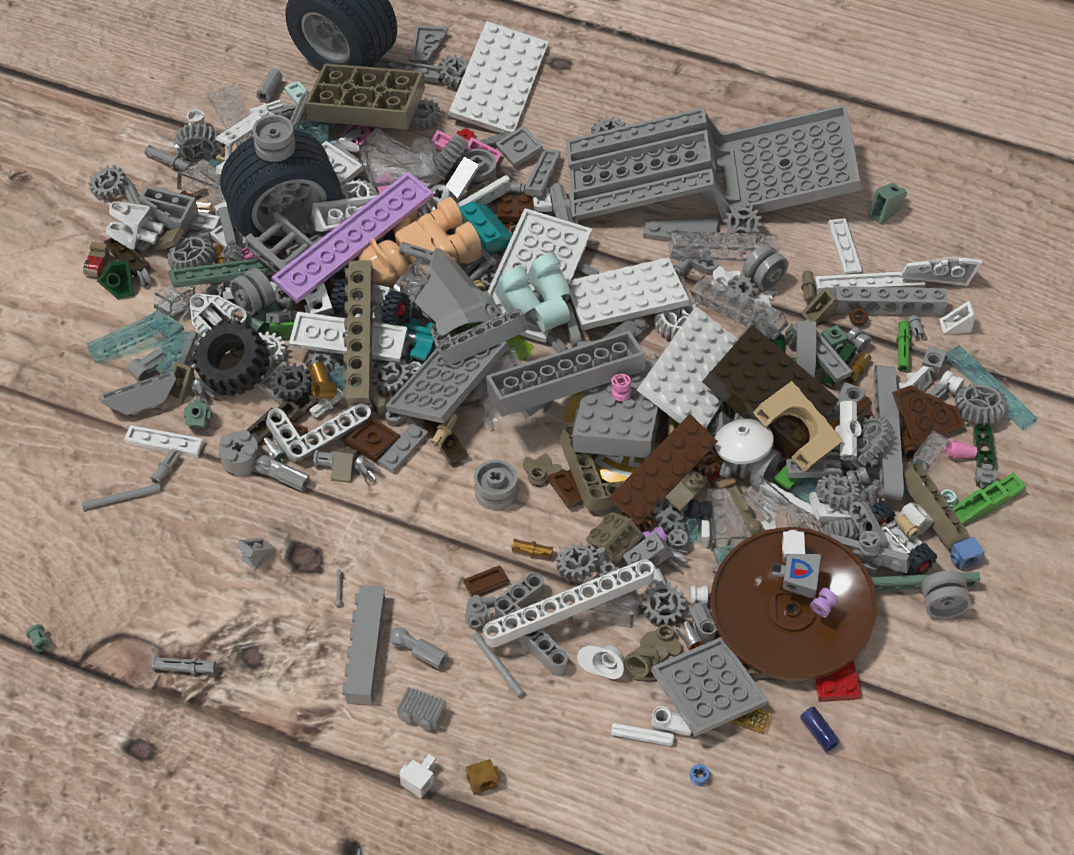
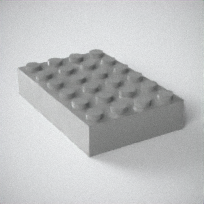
M645 360L646 371L629 376L631 379V397L626 401H617L612 397L611 382L583 391L572 433L573 452L647 458L653 452L662 409L638 392L637 388L656 361Z

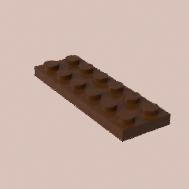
M689 414L608 499L626 517L630 518L636 526L639 525L718 441Z

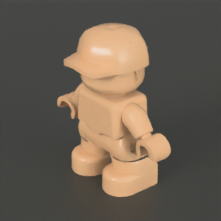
M448 197L438 202L437 209L431 211L430 214L422 215L417 222L415 221L418 218L417 210L393 228L396 243L385 240L377 244L374 238L371 239L370 245L358 255V261L371 260L373 265V284L393 288L401 276L410 275V270L416 277L422 275L431 277L430 262L399 253L402 241L434 251L436 248L442 249L455 258V262L458 265L461 263L469 264L482 257L478 233L470 222L462 224L461 212L453 198ZM457 227L455 234L448 235L446 233L449 229Z

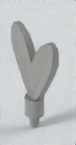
M352 130L339 140H331L329 143L334 145L337 142L347 151L358 153L361 151V148L352 141L361 135L362 130Z

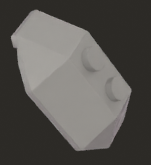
M172 370L100 394V399L105 406L126 415H136L142 412L143 409L157 408L161 403H164L176 381V377Z

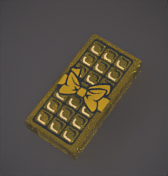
M757 709L728 723L764 734L771 713Z

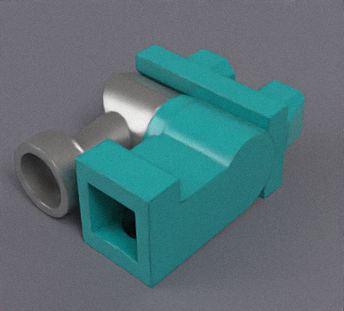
M412 318L409 323L404 324L403 327H407L408 332L401 360L408 361V350L410 347L414 348L410 353V363L417 362L416 359L423 360L420 363L422 365L428 359L436 346L430 331V327L434 323H428L425 328L421 327L419 319Z

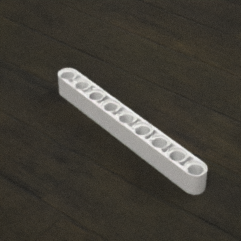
M640 560L493 620L483 628L485 643L490 647H498L649 585L654 580V565L649 560ZM642 571H648L649 573H648V574H642V573H640V572H642ZM628 578L630 581L624 582L622 579ZM605 586L612 587L609 590L603 589ZM589 593V594H592L593 596L588 598V597H585L584 595ZM568 601L574 602L572 605H566L565 603ZM548 609L555 610L553 613L546 612ZM529 617H535V618H536V619L533 620V621H528V620H527V618H529ZM512 624L517 626L514 629L508 628V626ZM490 633H497L494 637L489 636Z

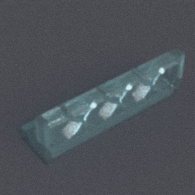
M156 313L88 343L87 348L96 363L164 332Z

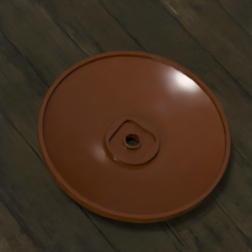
M781 527L765 530L748 537L734 547L724 558L712 584L711 614L719 637L722 638L727 647L744 665L760 674L779 680L810 681L829 676L850 664L864 649L872 634L876 620L877 599L875 588L863 563L840 541L811 529ZM789 530L804 532L805 554H821L815 598L819 597L818 594L822 588L830 589L839 598V602L836 606L831 607V612L827 617L818 615L811 608L810 603L815 598L783 589L784 578L772 576L773 564L786 565V563H783L782 554L783 532ZM788 606H795L798 611L796 613H789L786 608Z

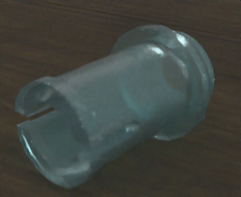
M689 519L686 522V529L684 531L688 535V542H694L699 538V523H697L696 519Z

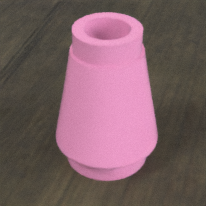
M958 440L949 441L947 445V456H950L952 459L975 458L977 455L976 446Z

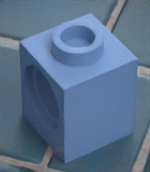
M973 536L953 544L950 558L953 564L957 565L961 571L981 563L985 551Z

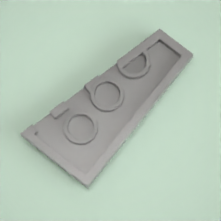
M719 218L646 220L643 238L672 243L682 242L687 245L713 249Z

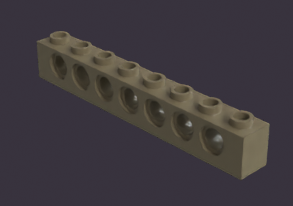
M371 260L349 261V268L345 269V276L348 279V285H345V295L348 296V302H345V313H348V319H344V327L347 330V336H344V346L347 347V353H344V364H347V368L343 371V380L346 382V388H343V399L347 400L348 406H356L360 403L371 405L373 265ZM358 280H363L361 283H355ZM356 331H362L360 334H354ZM356 348H362L358 352L354 351ZM356 365H361L359 369H353ZM357 382H360V383H361V384H360L359 386H357V387H354V386H353V385H354L355 383H357Z

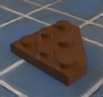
M912 385L892 392L906 433L916 445L925 442L930 434V439L965 426L957 407L949 405Z

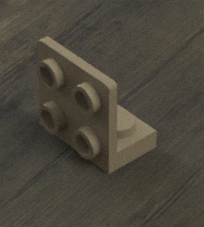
M611 512L604 516L602 522L590 531L585 540L597 547L605 548L606 554L617 564L623 558V555L630 551L644 535L630 518Z

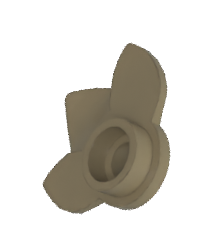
M547 453L539 456L536 460L525 457L523 461V469L528 473V480L535 485L543 484L550 474L559 472L562 468L560 464L551 465V460Z
M666 624L658 627L656 631L647 632L640 640V645L649 644L658 650L661 661L669 653L678 656L681 651V643L675 638L674 629Z

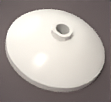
M753 419L734 420L724 425L717 432L715 439L718 442L715 444V450L722 459L730 463H753L764 458L771 451L774 442L773 434L768 426L765 427L760 421Z

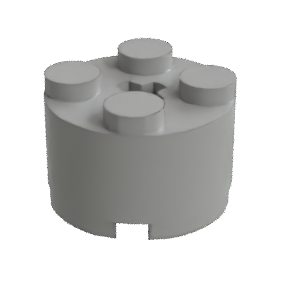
M242 430L232 432L220 438L218 450L225 472L233 473L234 476L251 474L255 470V461L260 455L257 441L250 432Z

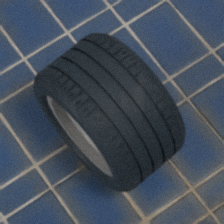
M288 0L286 5V25L294 44L302 55L319 70H322L324 64L372 67L392 48L397 38L396 15L389 0Z
M294 130L295 151L292 156L279 162H269L261 159L255 151L253 137L240 144L227 158L220 175V187L234 224L244 237L250 233L254 237L261 236L275 224L274 213L276 211L281 215H285L294 227L298 223L303 225L304 222H307V225L312 222L313 203L341 200L342 191L339 179L324 147L316 138L306 132ZM280 228L264 244L274 247L287 234Z

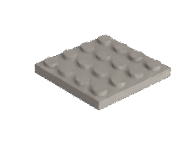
M721 637L652 666L651 672L695 737L766 706L768 701L740 660L727 647Z

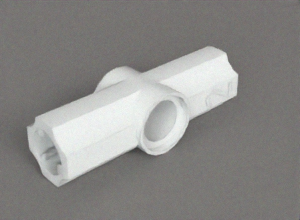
M854 401L840 402V425L835 428V431L843 439L840 443V459L853 461L857 459V436H860L862 430L857 421V403Z

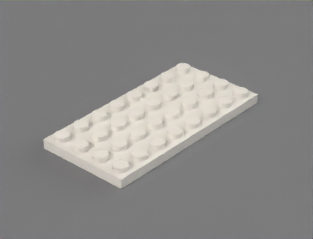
M486 21L448 116L501 134L506 131L514 132L549 42Z
M525 208L487 291L494 298L499 311L502 314L507 313L495 293L499 278L505 272L517 266H522L528 275L531 264L546 253L554 252L561 263L560 270L564 274L568 286H570V282L574 277L592 234V228ZM529 280L528 284L530 285L532 291L534 292L539 302H544L543 297H540L538 295L537 291L535 290L534 286L531 284ZM526 312L524 316L529 328L520 335L546 343L551 330L543 333L536 320Z
M695 307L637 388V391L678 423H681L691 414L706 429L723 400L702 381L738 339L720 326L719 323L707 316L705 312Z

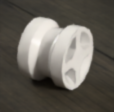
M691 585L690 605L693 606L701 602L707 606V586L697 588L695 585Z

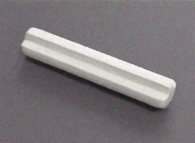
M613 723L611 729L613 736L672 746L674 741L673 733Z

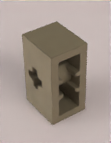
M691 469L670 491L666 498L680 511L706 482L700 473Z

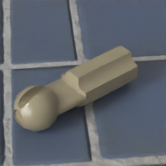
M735 485L725 491V498L737 519L743 520L745 534L750 537L762 532L763 525L760 521L754 520L751 515L752 507L740 486Z

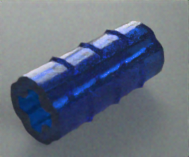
M810 707L801 714L800 719L805 724V727L808 728L825 752L832 750L840 743V739L834 733L835 731L831 729L816 707Z

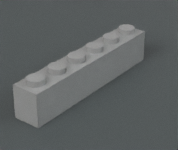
M360 585L359 593H355L357 610L353 611L352 623H355L354 628L350 629L352 646H348L347 658L350 659V662L345 666L347 683H343L342 695L346 696L347 704L372 705L385 605V589L381 586Z

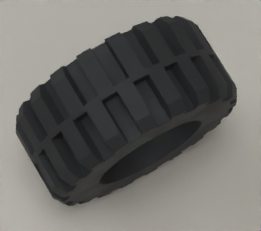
M225 321L222 325H214L212 330L208 329L205 332L206 335L204 337L201 336L198 341L200 344L199 346L196 345L194 351L196 353L193 356L194 367L199 377L213 391H217L221 395L235 396L236 393L241 395L246 390H252L256 383L259 384L262 381L261 377L265 376L268 371L266 366L268 367L270 363L268 358L270 353L265 341L250 325L240 321H233V323ZM236 347H245L244 355L236 366L227 370H219L220 361L229 350Z

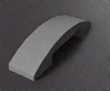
M797 321L796 363L815 378L816 322Z

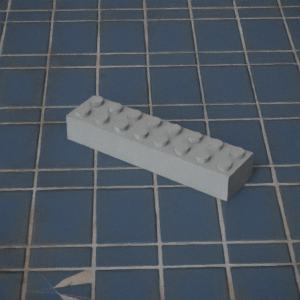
M629 330L487 375V390L501 417L609 383L612 377L617 374L631 376L646 371L645 353Z

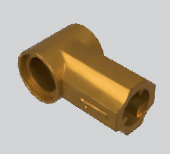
M323 362L311 364L308 369L313 382L311 388L312 396L316 399L335 398L337 388L334 382H330L325 364Z

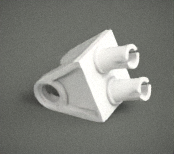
M112 202L109 207V214L121 222H110V225L106 228V234L126 247L135 250L141 240L155 245L158 234L161 235L163 233L165 225L150 220L149 206Z

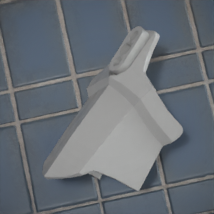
M439 248L434 250L430 262L431 277L414 302L436 322V329L439 335L443 336L454 328L466 323H485L502 315L496 307L494 298L488 292L480 291L447 252Z

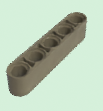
M912 463L903 472L904 486L916 504L920 505L934 520L931 526L945 546L952 550L953 544L968 539L969 533L925 469L918 463Z

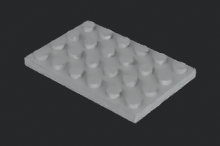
M451 333L452 337L458 335L457 333ZM507 342L499 343L452 365L444 364L436 348L385 405L387 411L444 423L509 349Z

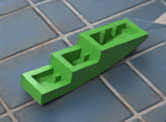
M1013 472L1000 482L996 480L983 490L979 488L952 507V509L964 525L1006 503L1024 491L1026 486Z

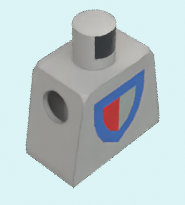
M821 554L787 555L786 565L773 564L772 576L784 578L783 589L815 598Z

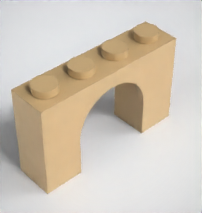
M792 381L761 403L753 412L765 427L783 415L796 416L806 424L810 433L809 442L792 456V459L804 472L833 451L843 441L838 432L830 426L825 417L817 411L812 402L804 396L799 387Z

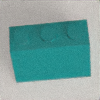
M471 201L458 207L465 219L474 226L480 238L481 246L489 255L508 247L512 234L487 205Z

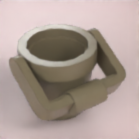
M642 644L633 652H630L624 662L626 669L634 675V679L655 680V676L653 673H649L652 666L661 663V659L659 658L658 650L649 644Z

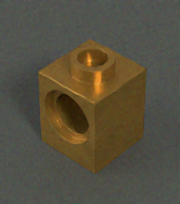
M491 759L466 766V775L473 795L498 787L500 772L497 765L493 766Z

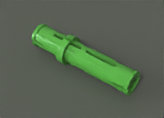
M900 321L898 323V335L896 337L898 343L897 369L900 372H907L910 369L909 343L911 342V335L909 334L910 323L908 321Z

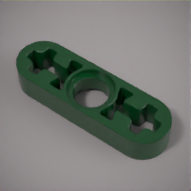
M849 343L845 345L839 354L847 366L857 347ZM826 373L823 383L833 387L835 382Z
M978 423L974 426L972 433L973 444L977 447L976 467L982 468V463L985 464L983 462L984 457H987L986 463L991 464L994 468L995 453L991 427L987 423L985 426ZM979 430H982L983 433H985V434H984V438H981V437H982V434H981V431H979ZM979 445H986L989 450H981Z

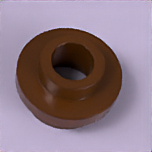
M862 308L853 309L849 315L850 322L855 326H863L868 320L867 312ZM857 314L862 316V319L859 321L855 318Z

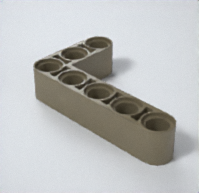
M566 423L559 441L585 507L594 511L615 508L616 506L608 497L625 480L602 484L590 453L573 452L572 433L575 423Z

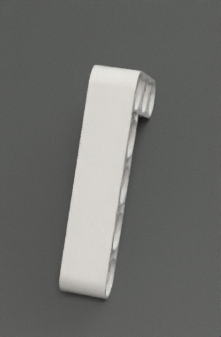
M357 404L301 437L281 409L275 408L269 412L266 425L281 449L286 453L287 458L292 462H300L314 454L316 449L320 450L360 427L368 420L371 409L367 404ZM356 412H363L365 417H359ZM271 417H278L280 419V422H273L271 420ZM340 421H347L349 426H343ZM324 430H331L333 435H326ZM287 432L290 434L291 438L286 439L281 435V433ZM308 440H316L317 445H311ZM292 449H299L301 451V454H294L292 452Z

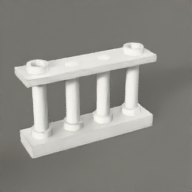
M260 108L218 135L216 140L225 144V161L216 166V173L221 175L223 165L232 153V145L236 143L237 148L244 142L245 136L248 135V139L253 137V125L258 119L275 114Z

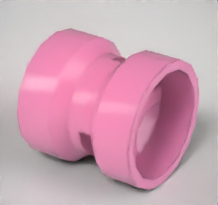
M626 374L613 376L611 379L612 397L617 401L628 400L631 397L630 377Z

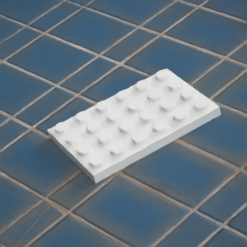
M669 257L572 279L569 286V299L582 330L690 305L689 298Z

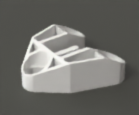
M195 294L190 299L191 321L197 333L200 334V338L206 335L205 332L208 329L212 330L201 318L202 315L213 326L223 320L211 308L212 305L225 318L230 319L236 311H241L244 314V318L240 322L245 323L247 320V314L243 308L220 296ZM196 298L204 300L202 307L197 308L194 306L193 302Z

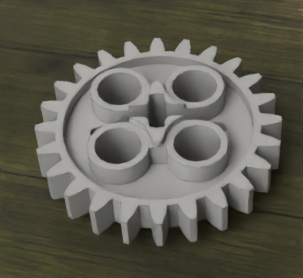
M876 415L875 418L870 416L869 420L864 418L862 423L859 422L862 431L860 436H857V459L853 461L842 460L841 463L846 468L850 467L853 469L856 467L859 469L861 464L865 466L868 461L872 463V458H878V453L884 452L883 448L889 446L887 441L892 440L890 436L894 432L892 431L891 423L884 416Z

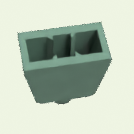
M894 183L876 189L868 216L883 224L900 210L903 199L907 196V191Z

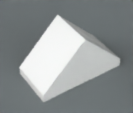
M971 301L964 303L939 319L943 333L945 335L971 333L976 315Z

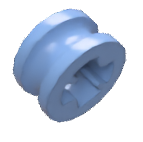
M702 764L694 765L690 771L691 783L696 786H704L709 780V769ZM703 773V776L696 778V774Z

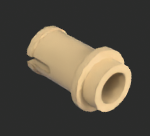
M901 514L896 518L895 523L905 532L907 538L914 539L920 533L919 527L916 524L914 525L905 514Z

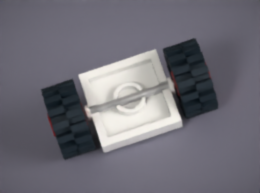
M347 279L338 280V283L335 284L336 288L332 290L334 294H331V297H333L331 303H333L332 308L342 313H345V302H348V296L345 295V285H348ZM373 284V322L402 326L405 323L404 319L407 320V314L410 312L408 310L411 305L409 304V296L406 293L393 291V288Z
M885 501L876 502L874 506L871 505L870 509L888 539V549L909 554L910 567L907 573H903L908 576L923 575L924 572H928V569L936 562L937 554L926 543L923 544L918 537L910 539L905 536V532L895 523V511ZM870 522L866 524L867 531H872V524Z

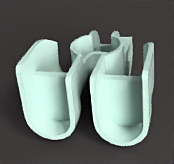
M554 252L546 253L537 258L531 264L528 275L522 266L508 270L499 278L495 291L506 312L514 309H521L523 314L528 312L536 320L543 333L570 321V312L565 303L569 299L570 289L564 274L560 270L561 263ZM529 280L531 284L534 286L538 295L540 297H543L544 302H539L534 292L532 291L530 285L528 284Z

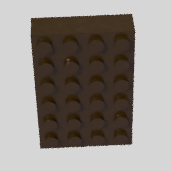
M753 324L702 381L741 417L757 421L760 420L753 413L757 407L791 381L799 387L804 396L812 402L817 411L824 417L828 415L839 401L836 396ZM783 415L768 425L773 434V444L789 458L810 437L806 424L800 418L793 415Z

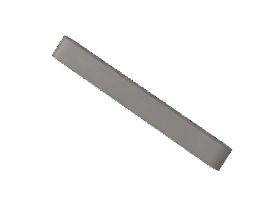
M876 365L873 375L875 413L880 417L884 416L891 423L892 431L894 432L890 436L892 440L887 441L889 446L883 448L884 452L878 453L881 498L902 500L904 481L899 411L892 394L893 391L897 390L895 367Z

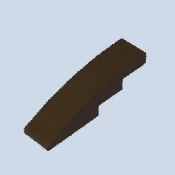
M303 392V398L296 396L295 401L290 398L288 401L285 400L278 409H281L286 414L290 422L295 423L307 414L313 406L319 403L310 392ZM273 407L247 429L256 439L257 445L263 443L266 437L268 439L273 437L266 425L267 416ZM271 417V420L273 422H280V419L278 417Z

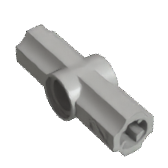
M555 183L549 187L553 217L573 223L570 200L567 199L564 185Z

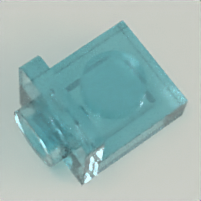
M163 345L161 349L168 355L159 361L156 368L161 374L172 371L175 361L181 362L177 357L179 353L171 346L167 348Z

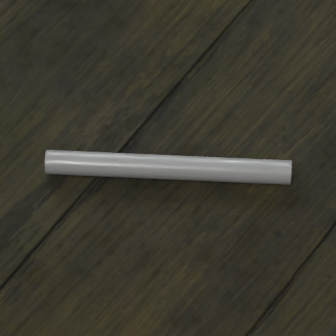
M155 484L81 502L83 510L160 492L161 488L160 484Z
M475 632L472 635L474 641L518 698L522 697L525 692L492 649L485 643L479 632Z

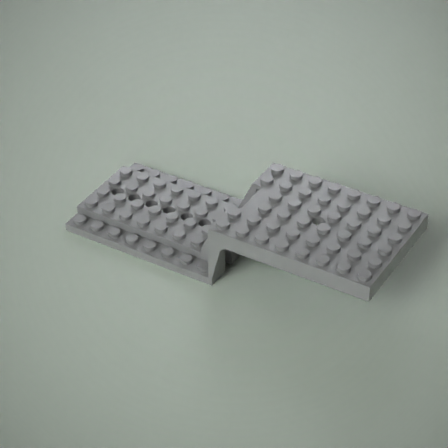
M846 104L729 132L719 131L705 112V108L702 107L566 140L571 178L570 199L573 221L699 192L703 193L718 206L723 221V219H728L725 213H731L730 207L736 209V204L742 207L743 203H746V208L752 205V211L757 209V214L862 190ZM677 159V161L670 163L671 160ZM724 169L726 192L721 191L716 170ZM744 210L738 211L740 215H747L749 213Z

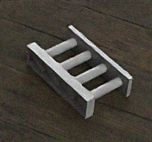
M276 211L274 213L275 224L259 237H254L251 233L245 237V247L275 273L279 272L314 245L311 240L289 222L285 215H281ZM280 228L288 234L272 249H268L263 245ZM292 240L301 245L285 260H280L276 256Z

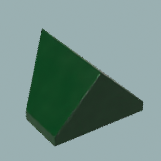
M129 260L110 262L97 282L116 298L135 296Z

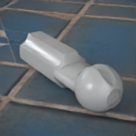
M261 455L255 461V468L261 474L269 475L300 491H305L307 486H309L310 475L275 461L270 456Z
M402 627L395 628L390 633V641L395 647H407L412 650L413 656L437 669L444 666L448 658V652L424 639L416 640L410 637L409 632Z

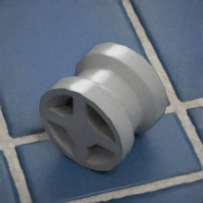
M681 529L672 530L668 535L667 545L673 549L686 551L687 533Z
M866 531L860 535L861 553L868 557L876 556L881 550L880 536L874 531Z

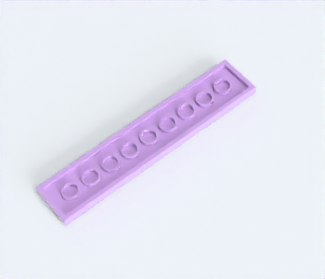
M410 172L405 173L273 275L272 281L298 303L347 265L349 261H352L370 245L371 239L374 238L377 241L431 199L433 192Z

